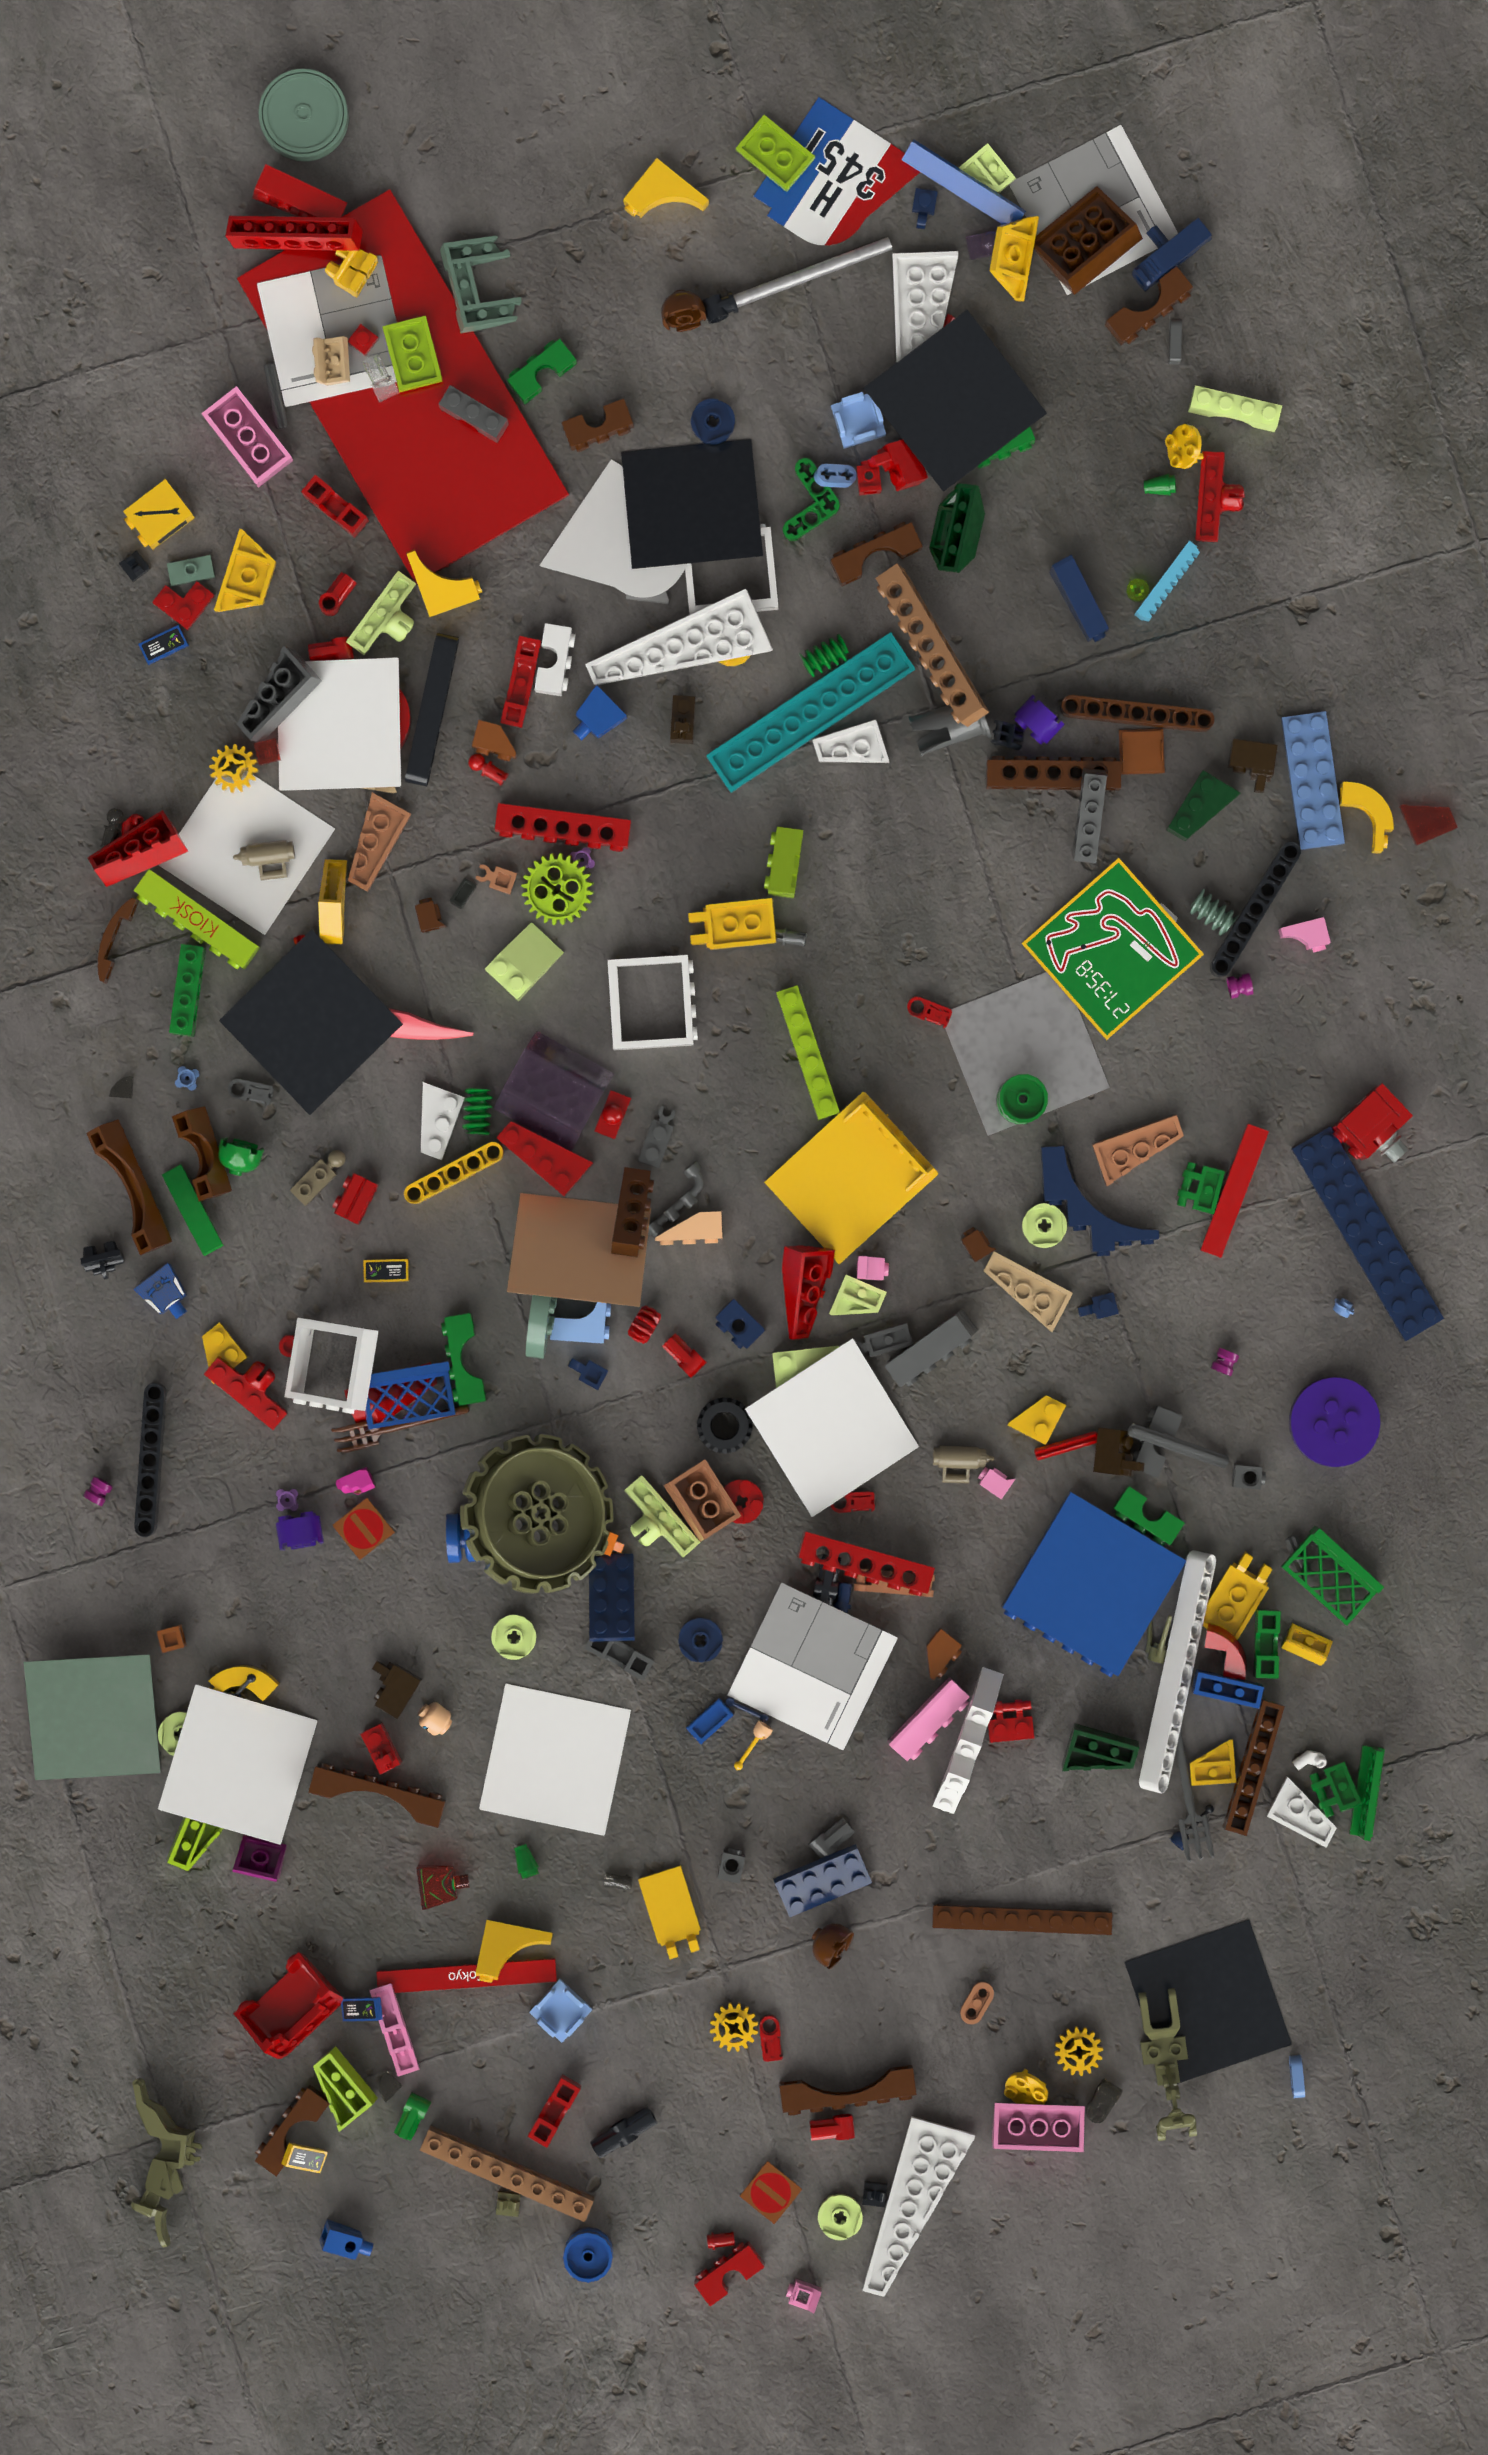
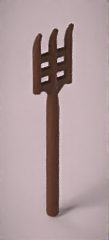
M468 1405L454 1407L456 1415L375 1428L366 1432L364 1427L367 1426V1421L333 1428L331 1431L350 1432V1436L336 1438L334 1442L352 1441L353 1446L337 1449V1452H351L379 1445L380 1441L378 1438L381 1434L465 1414L470 1411ZM449 1409L441 1410L440 1412H448ZM359 1428L360 1433L355 1434L354 1429ZM372 1436L373 1440L367 1442L366 1437ZM362 1438L363 1443L358 1444L357 1439Z

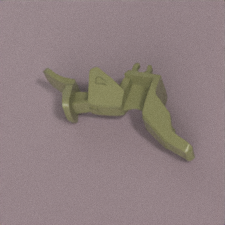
M137 2078L132 2083L136 2099L135 2106L147 2134L160 2138L162 2148L151 2162L145 2183L146 2191L143 2197L133 2198L131 2208L147 2217H155L157 2237L160 2245L165 2248L170 2246L171 2243L166 2225L168 2208L159 2204L160 2198L163 2197L169 2200L174 2193L178 2194L183 2190L177 2169L183 2168L186 2165L191 2166L195 2162L200 2161L201 2156H194L193 2153L197 2151L195 2148L202 2149L203 2146L200 2143H194L195 2130L178 2127L164 2106L149 2099L144 2079Z

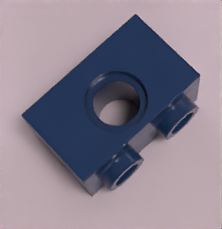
M735 1299L715 1317L718 1320L715 1325L724 1334L729 1331L734 1336L731 1341L740 1349L743 1346L747 1349L765 1331ZM741 1319L745 1322V1329L742 1332L733 1330L732 1323L734 1320Z

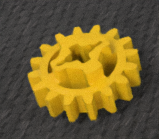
M237 744L233 745V749L225 745L224 752L219 749L217 750L218 758L214 756L211 758L215 765H209V768L215 770V772L210 774V776L217 778L215 781L217 786L221 783L223 784V791L229 787L231 793L235 792V788L243 792L244 785L250 788L249 781H256L253 773H257L259 770L253 767V765L258 762L256 759H250L253 756L252 752L245 754L246 747L244 746L238 750ZM234 754L241 755L246 760L239 761L235 759ZM226 758L224 766L220 767L222 760ZM232 764L239 766L235 774L229 771L232 768ZM248 770L247 776L242 780L244 771ZM222 777H230L234 783L226 782Z
M729 2002L727 2009L721 2005V2013L714 2012L713 2014L717 2019L710 2020V2024L715 2026L710 2029V2033H716L713 2041L720 2040V2048L727 2045L728 2052H730L732 2047H735L736 2051L739 2052L741 2045L747 2049V2041L754 2042V2038L751 2035L758 2034V2030L753 2028L758 2025V2021H752L755 2013L748 2014L749 2007L746 2006L744 2009H741L739 2002L736 2007H733L732 2003ZM733 2012L738 2013L736 2016L728 2017L726 2015L728 2013ZM745 2018L749 2023V2031L743 2027ZM719 2023L725 2027L723 2036L719 2031ZM731 2023L734 2025L735 2023H738L739 2030L737 2031L734 2029L731 2032L729 2024ZM740 2037L742 2039L740 2041L735 2042L730 2041L732 2038Z
M1075 2026L1074 2032L1067 2028L1066 2036L1059 2035L1062 2040L1061 2043L1055 2042V2046L1059 2050L1054 2051L1055 2056H1060L1057 2063H1064L1063 2071L1070 2068L1071 2075L1078 2071L1080 2076H1083V2070H1087L1089 2074L1092 2073L1090 2067L1098 2068L1096 2060H1102L1103 2058L1098 2054V2052L1103 2051L1102 2046H1097L1101 2042L1100 2038L1093 2039L1095 2032L1091 2031L1087 2034L1086 2027L1079 2031L1078 2027ZM1082 2037L1087 2038L1092 2045H1086L1082 2042ZM1073 2038L1070 2046L1065 2047L1066 2043ZM1077 2046H1080L1081 2049L1084 2050L1081 2052L1080 2056H1077L1076 2053L1073 2052L1077 2050ZM1093 2055L1090 2061L1085 2064L1086 2058ZM1065 2057L1074 2059L1076 2065L1069 2063Z

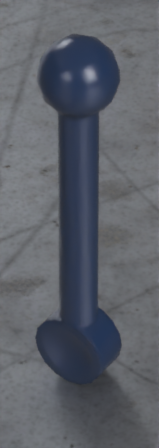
M731 1697L726 1699V1705L729 1707L739 1708L760 1718L762 1722L769 1720L767 1714H760L738 1704Z

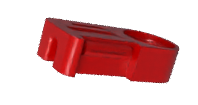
M913 997L907 1005L908 1012L913 1017L923 1021L927 1018V1021L940 1026L943 1024V1028L947 1027L952 1015L951 1009L921 997ZM914 1001H921L924 1004V1009L921 1013L917 1014L911 1010V1004Z
M872 1491L850 1492L844 1496L846 1499V1506L844 1508L837 1509L833 1504L830 1505L838 1513L851 1512V1509L853 1511H869L871 1509V1512L875 1510L874 1493Z
M765 2015L759 2023L763 2060L765 2062L782 2060L783 2055H780L782 2054L780 2038H778L781 2036L779 2021L773 2015ZM768 2019L776 2023V2028L771 2032H767L763 2028L764 2021Z

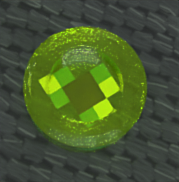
M1142 579L1130 581L1126 588L1128 598L1134 602L1143 601L1149 593L1148 584Z

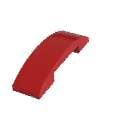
M519 636L507 698L500 721L502 724L519 728L523 727L535 677L541 640Z

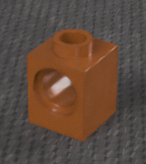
M182 1624L157 1631L162 1653L187 1646Z

